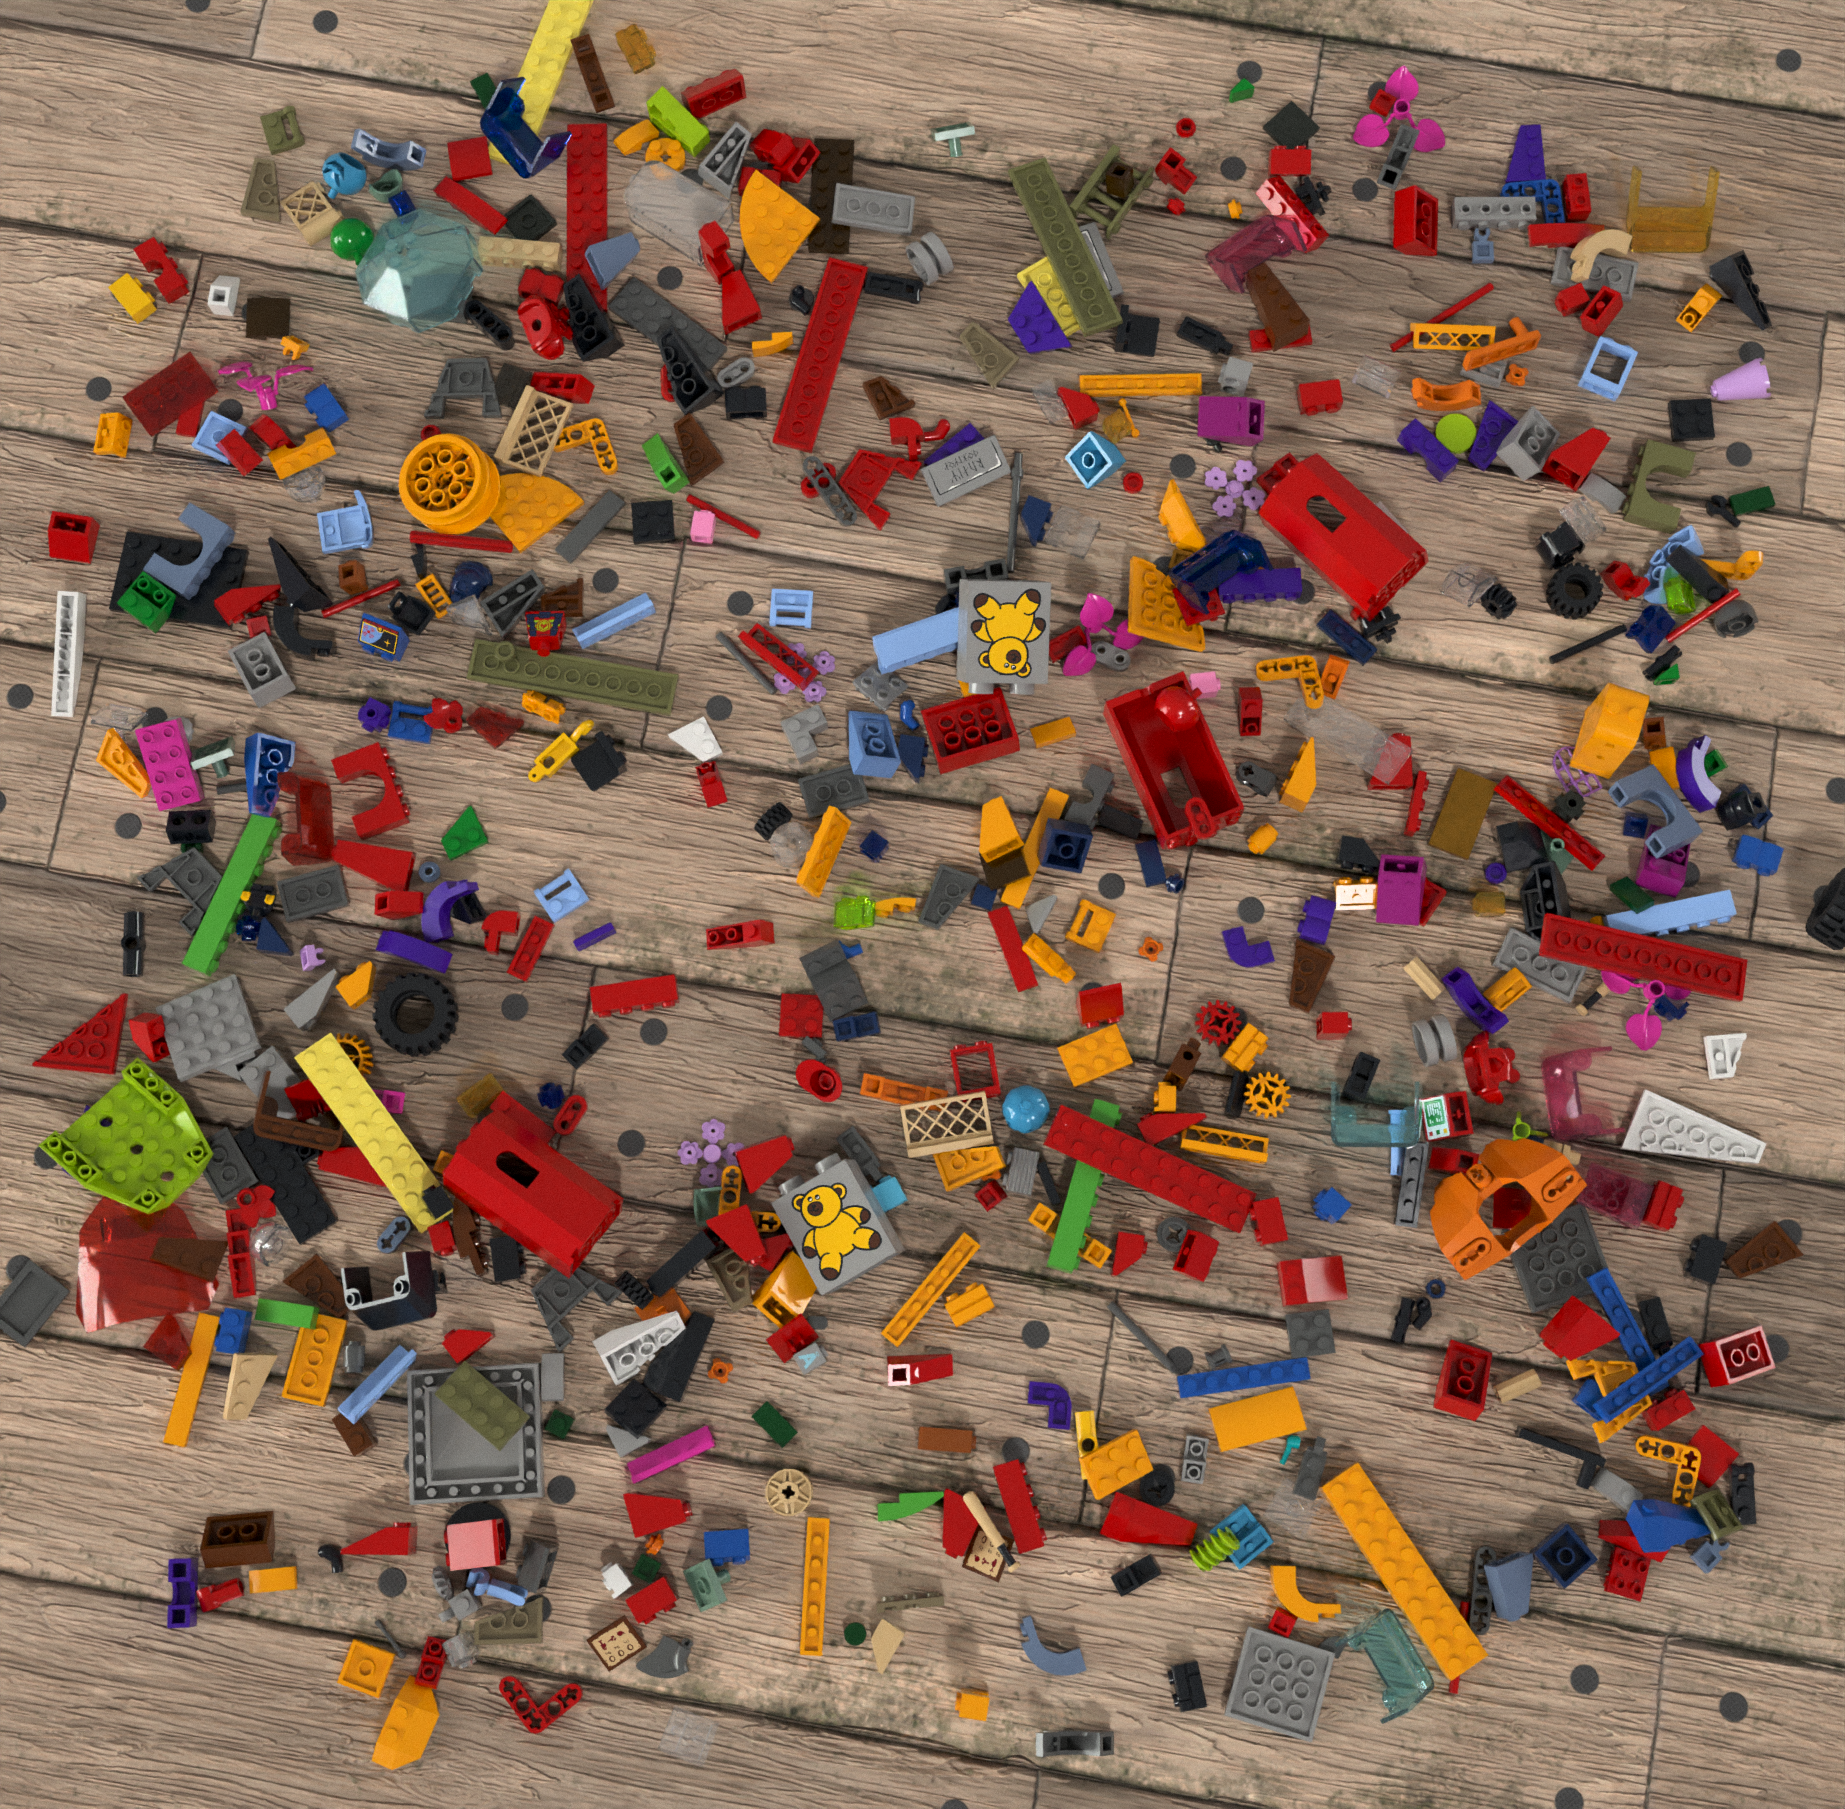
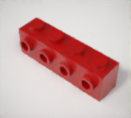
M1281 176L1266 179L1255 193L1304 253L1317 250L1330 236Z
M675 974L590 987L593 1013L595 1016L599 1015V1018L611 1017V1013L620 1012L621 1015L631 1014L636 1009L651 1011L656 1006L672 1008L675 1007V1003H680Z
M1016 1459L993 1466L1018 1553L1021 1554L1044 1547L1043 1541H1046L1047 1537L1044 1528H1039L1037 1519H1040L1037 1505L1032 1506L1030 1498L1034 1497L1031 1485H1026L1024 1476L1027 1475L1024 1462L1019 1463V1460Z

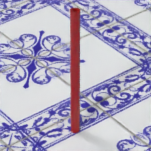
M1492 283L1486 284L1426 323L1440 324L1494 290ZM1414 331L1390 345L1391 350L1395 352L1411 342Z

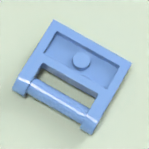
M772 589L769 625L776 627V625L805 626V628L811 629L813 591ZM777 611L805 613V618L777 616Z
M569 868L563 871V875L543 888H537L533 891L554 923L589 901V898ZM567 881H570L572 884L547 901L544 896Z

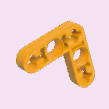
M594 418L563 428L559 436V440H561L560 445H555L554 452H561L591 442L602 473L613 475L617 472L618 463L602 420ZM594 425H597L601 437H596L593 430ZM574 431L582 432V437L574 440L571 438V434ZM566 434H567V437H568V440H569L568 443L566 442V439H565V436H564V435H566ZM604 442L608 444V448L605 451H598L597 445ZM606 456H608L612 468L610 469L606 466L604 459Z
M1753 550L1746 551L1735 563L1701 560L1726 579L1748 580L1762 566L1763 553Z
M1302 655L1269 659L1257 663L1256 677L1259 680L1273 681L1298 677L1305 705L1311 709H1317L1323 705L1324 692L1317 664L1312 656ZM1287 665L1291 667V670L1283 671L1280 667ZM1313 679L1316 683L1308 685L1305 683V680ZM1312 692H1314L1315 698L1317 700H1314L1313 697H1311Z
M727 1166L722 1171V1190H720L718 1215L739 1207L742 1172L737 1166ZM731 1169H734V1173L738 1174L737 1178L733 1179V1185L737 1184V1189L732 1187L724 1188L725 1183L729 1184L730 1179L726 1177V1173H729ZM731 1190L735 1193L736 1198L734 1202L727 1203L723 1196L725 1192ZM752 1211L757 1226L759 1224L758 1215H762V1220H769V1217L773 1216V1220L776 1221V1225H772V1229H769L767 1224H761V1228H758L759 1231L775 1232L779 1229L781 1221L778 1215L770 1212Z
M1651 1435L1639 1436L1636 1440V1450L1640 1455L1678 1464L1672 1492V1503L1679 1505L1678 1500L1675 1498L1680 1497L1681 1489H1677V1486L1691 1489V1492L1687 1490L1685 1492V1499L1688 1502H1684L1681 1505L1690 1508L1691 1504L1689 1501L1694 1496L1701 1462L1700 1451L1692 1445ZM1649 1440V1445L1656 1446V1442H1660L1658 1454H1654L1655 1449L1648 1448L1647 1451H1644L1639 1443ZM1671 1445L1675 1449L1674 1455L1671 1457L1664 1456L1661 1451L1662 1447ZM1690 1451H1694V1456H1697V1459H1693L1691 1467H1696L1695 1470L1689 1467H1681L1682 1464L1687 1466L1688 1459L1684 1455L1689 1454ZM1683 1472H1688L1693 1476V1480L1689 1484H1684L1680 1481V1475Z

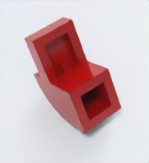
M1170 147L1155 167V172L1165 185L1169 183L1185 195L1197 179V176L1183 166L1186 159Z
M262 414L249 427L258 439L272 451L283 445H286L289 449L297 447L286 436L285 432L265 414Z
M889 418L891 445L908 444L909 461H918L917 455H921L920 443L924 442L921 426L911 418Z
M1613 561L1600 573L1608 588L1625 601L1642 595L1650 585L1647 578L1635 576L1625 562Z
M496 911L484 920L481 929L484 933H489V936L485 937L484 948H487V952L490 955H499L501 935L518 937L521 915L518 912Z

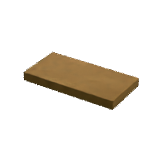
M1458 768L1428 845L1468 860L1493 797V789L1498 783Z

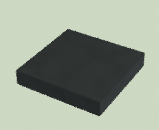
M1293 101L1263 126V130L1280 146H1286V149L1302 146L1320 129Z
M532 194L504 215L508 220L505 226L520 240L538 241L557 225L554 218Z

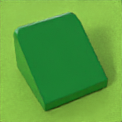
M1245 78L1242 79L1230 91L1229 102L1233 103L1251 98L1255 87Z
M1676 663L1658 676L1653 684L1655 686L1674 684L1680 678L1678 664Z
M1718 749L1705 755L1704 767L1708 778L1728 767Z

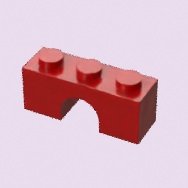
M152 237L133 249L148 273L155 269H163L162 274L153 281L168 304L189 293L185 286L188 284V281L183 273L178 274L175 269L179 267L172 257L168 259L165 255L168 253V250L162 241L158 243Z

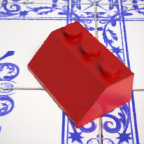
M735 68L725 70L720 75L708 78L701 84L690 86L681 92L684 106L696 120L747 98L744 77Z
M1416 185L1396 191L1393 248L1405 255L1436 256L1438 199Z

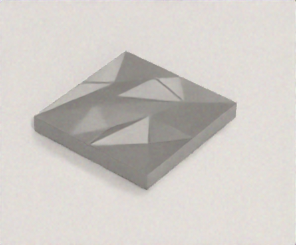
M541 1363L473 1367L530 1416L529 1420L501 1451L497 1450L435 1396V1392L457 1368L407 1371L410 1505L545 1497Z

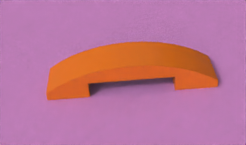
M866 1073L863 1075L860 1095L899 1105L944 1098L948 1094L946 1090L912 1085ZM930 1105L927 1110L940 1112L942 1109L937 1105Z

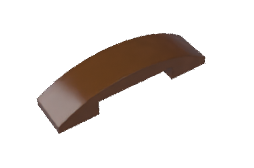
M586 34L571 39L579 68L596 113L614 108L615 105L590 35Z

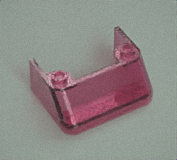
M1265 215L1210 250L1205 255V258L1227 289L1242 294L1245 292L1243 288V283L1245 282L1244 275L1250 269L1262 264L1272 256L1284 258L1289 256L1294 249L1305 252L1307 248L1296 222L1274 215Z
M1612 1046L1573 1050L1551 1055L1543 1060L1541 1069L1550 1130L1556 1140L1571 1141L1610 1137L1625 1132L1624 1128L1603 1130L1601 1120L1597 1115L1582 1113L1576 1072L1588 1069L1591 1066L1593 1056H1603L1612 1051Z

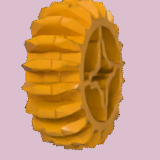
M338 1033L336 1035L337 1042L353 1064H359L358 1071L362 1076L365 1073L370 1075L371 1071L367 1067L373 1066V1063L368 1061L373 1058V1054L367 1052L371 1048L368 1045L364 1046L365 1041L363 1039L358 1041L357 1035H353L351 1038L349 1033H345L343 1038ZM345 1046L355 1047L359 1055H348Z

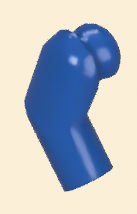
M907 700L900 706V719L913 732L920 724L912 717L915 703L912 700Z
M839 941L847 959L863 953L860 943L848 947Z

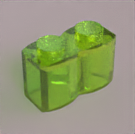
M1679 577L1670 578L1663 584L1668 610L1674 611L1677 615L1696 611L1693 589L1690 584H1687V582Z
M864 895L857 896V899L841 898V901L835 902L833 928L855 930L874 927L876 901L869 900V896Z

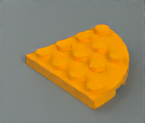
M755 170L748 181L741 201L740 231L750 260L771 284L775 281L818 224L820 218L759 171Z
M530 473L507 474L500 476V496L490 518L508 540L512 541L513 546L521 554L585 503L569 487L549 477H538Z
M1133 556L1130 559L1128 633L1198 652L1205 650V637L1202 625L1197 623L1186 626L1172 592V589L1180 587V585L1169 574L1166 576L1156 569V565Z

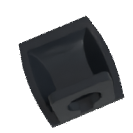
M400 591L397 592L388 605V609L394 614L392 616L393 619L403 628L420 636L436 614L433 609L421 600L410 595L406 597ZM401 599L400 606L395 607L396 602Z
M1747 791L1738 792L1717 803L1718 813L1727 831L1742 827L1757 817L1756 814L1767 811L1759 792L1750 794ZM1754 798L1759 802L1760 808L1756 807V805L1753 806Z

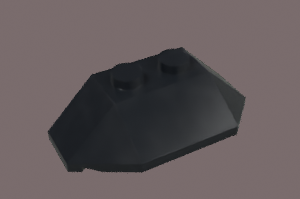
M1555 861L1533 865L1531 872L1520 889V897L1526 933L1540 943L1544 914L1551 913L1571 918L1566 884Z

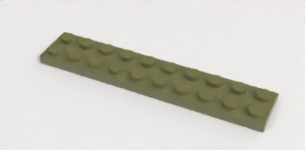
M1046 157L1009 169L1008 175L1084 337L1122 324L1123 319Z
M475 639L466 677L469 681L525 691L534 690L542 694L671 716L679 680L678 674L550 652L547 657H541L537 654V650L514 646L516 657L513 661L502 663L495 655L497 642Z

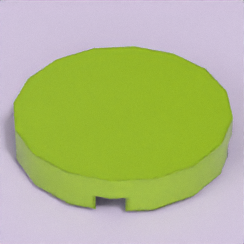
M1449 414L1438 422L1435 429V438L1451 453L1461 454L1468 451L1473 445L1476 438V427L1467 416Z

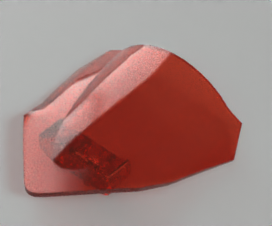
M103 1196L79 1231V1264L76 1296V1314L86 1333L146 1318L209 1309L219 1286L216 1277L211 1283L150 1259L159 1237L198 1239L185 1212L176 1204L172 1203L167 1208L146 1214Z

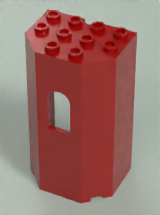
M1318 453L1300 461L1297 465H1293L1287 471V476L1282 481L1278 480L1273 485L1272 491L1258 513L1263 525L1369 622L1429 562L1426 549ZM1315 496L1325 498L1347 519L1331 533L1308 512L1307 503L1311 498Z
M1184 671L1154 682L1146 688L1137 689L1106 701L1103 710L1105 720L1162 850H1172L1185 844L1186 847L1196 844L1198 842L1197 839H1199L1193 833L1185 814V808H1178L1173 804L1161 777L1163 773L1178 767L1180 768L1192 798L1198 797L1203 799L1209 809L1215 824V831L1212 837L1216 836L1217 831L1226 826L1238 823V819L1241 818L1245 809L1200 707L1198 722L1194 727L1185 732L1172 731L1155 711L1156 698L1165 688L1178 686L1187 690L1188 693L1192 692ZM1192 807V811L1198 813L1199 808ZM1205 826L1200 827L1201 832L1208 831Z
M496 1109L483 1118L480 1123L476 1122L469 1132L470 1136L466 1140L462 1139L457 1145L454 1157L442 1172L444 1189L570 1279L591 1252L596 1242L602 1238L622 1212L623 1198L503 1112ZM504 1152L513 1153L540 1173L529 1187L525 1188L497 1167L496 1160L500 1154Z

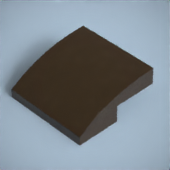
M269 297L247 298L246 338L266 340L267 337L282 339L283 336H289L290 299Z
M1022 847L988 863L979 853L991 891L1031 876Z

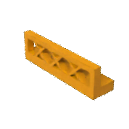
M1411 323L1410 331H1414L1413 348L1472 351L1481 348L1476 340L1482 334L1489 335L1488 345L1494 344L1496 326ZM1419 332H1427L1432 339L1426 344H1419ZM1442 333H1447L1451 338L1446 345H1441L1437 340ZM1462 334H1467L1471 339L1465 346H1461L1456 340Z
M1197 1125L1182 1131L1180 1150L1259 1164L1267 1162L1269 1138ZM1187 1129L1195 1130L1201 1138L1197 1141L1186 1139ZM1210 1134H1217L1222 1142L1218 1145L1211 1144L1205 1138ZM1232 1137L1239 1138L1243 1146L1241 1148L1230 1147L1227 1141ZM1253 1141L1263 1142L1262 1152L1251 1151L1248 1145Z

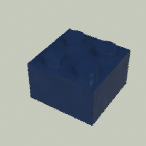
M1048 818L1037 853L1040 865L1042 867L1082 873L1093 838L1089 825Z
M1564 1523L1560 1524L1529 1552L1533 1554V1558L1554 1583L1563 1589L1569 1586L1598 1560L1573 1529Z

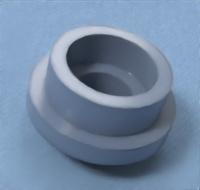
M425 862L419 868V876L424 882H435L440 876V868L434 862ZM431 868L433 870L432 874L426 875V870Z

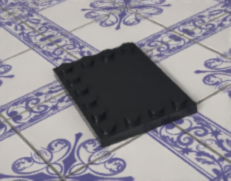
M127 531L109 610L128 614L117 602L143 572V568L154 553L174 565L184 566L191 564L200 556L203 543ZM226 547L221 559L214 564L210 575L203 580L197 594L192 596L190 600L166 587L176 595L168 620L232 630L233 623L231 625L226 623L214 607V600L231 589L242 587L249 555L248 550Z

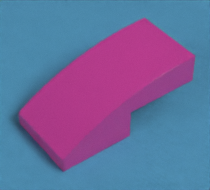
M372 1089L389 1113L402 1114L405 1098L404 1092Z

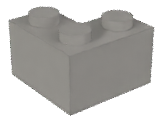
M817 704L780 722L782 730L800 765L819 756L812 736L828 729V723Z

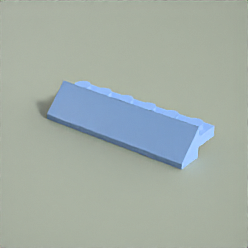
M959 607L873 636L874 651L877 655L881 675L957 649Z

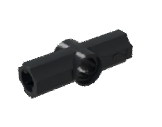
M131 911L124 913V936L121 940V946L123 948V976L125 977L143 976V952L146 949L143 912ZM133 940H137L136 947L130 949V943Z

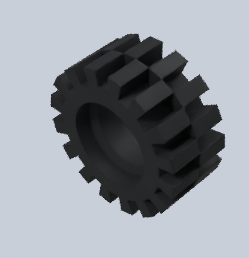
M778 802L758 819L754 829L768 841L773 836H776L779 831L783 830L782 828L791 820L793 814L781 802Z
M627 1270L614 1283L642 1310L654 1298Z

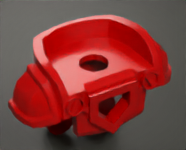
M538 293L530 295L518 307L519 319L523 323L522 326L532 350L545 359L555 360L564 353L562 338L565 336L569 341L573 338L572 328L566 322L570 318L569 311L564 307L558 310L552 303L547 304L545 298ZM536 320H540V321H541V324H542V325H541V328L539 327V325H538V323L536 322Z
M1483 1030L1475 1035L1468 1043V1046H1465L1463 1049L1465 1073L1470 1092L1473 1096H1479L1486 1103L1501 1105L1504 1098L1498 1089L1499 1082L1506 1081L1512 1084L1520 1079L1519 1071L1513 1069L1511 1063L1515 1058V1052L1511 1048L1504 1050L1503 1048L1489 1049V1032Z

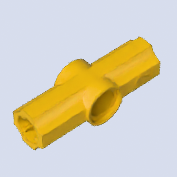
M1094 1411L1074 1412L1079 1458L1089 1453L1082 1448L1084 1439L1088 1438L1093 1441L1094 1447L1091 1451L1098 1448ZM1080 1463L1082 1480L1087 1479Z

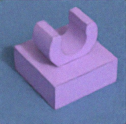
M306 945L300 950L303 971H311L316 966H321L325 963V960H318L316 958V954L323 952L322 948L315 949L314 945Z

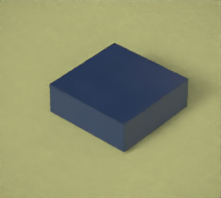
M977 884L971 905L991 911L998 890L991 891L989 887Z

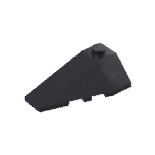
M270 536L268 541L282 591L288 598L286 602L293 609L299 608L303 612L331 606L333 602L324 590L310 579L311 576L298 565V561L280 542Z
M694 1311L684 1323L686 1328L665 1346L650 1364L642 1385L658 1394L678 1402H683L715 1319Z

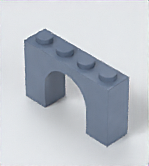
M189 502L178 520L187 528L201 535L203 549L200 556L191 564L178 566L154 553L143 568V571L153 579L187 600H190L192 596L197 594L200 584L204 579L208 578L212 567L221 559L223 551L233 542L234 535L236 534L230 526Z
M1654 764L1616 781L1607 791L1619 808L1637 800H1647L1657 805L1663 811L1667 825L1653 832L1644 842L1656 859L1692 843L1703 832Z

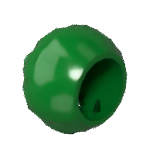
M348 218L338 222L330 233V245L333 252L341 259L347 261L355 260L356 265H362L364 263L363 258L370 254L374 247V232L367 223L357 218Z

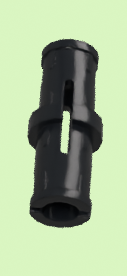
M1673 645L1662 656H1657L1655 662L1642 672L1643 675H1646L1645 678L1648 681H1653L1661 672L1667 671L1670 665L1682 656V651L1676 645Z
M1402 1297L1398 1314L1394 1317L1395 1325L1390 1340L1404 1344L1408 1326L1412 1323L1410 1319L1416 1301Z

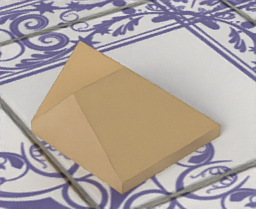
M884 1619L880 1621L871 1637L878 1672L881 1674L885 1671L906 1632Z

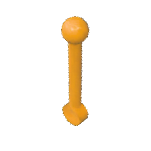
M1121 398L1119 400V405L1123 407V410L1131 427V436L1133 438H1137L1139 436V430L1135 429L1129 411L1126 407V400L1124 398Z

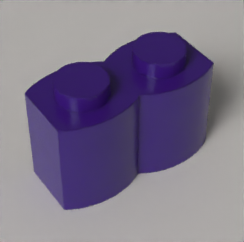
M1313 895L1310 900H1305L1302 911L1306 913L1305 919H1300L1297 932H1300L1299 938L1324 945L1336 902Z

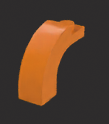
M1420 377L1412 380L1413 388L1411 392L1419 408L1431 411H1456L1481 405L1480 385L1471 380L1453 385H1434Z

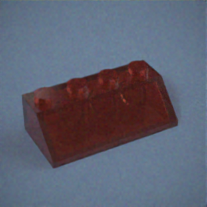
M188 352L122 398L152 437L179 419V416L200 402L206 401L219 391L194 355Z

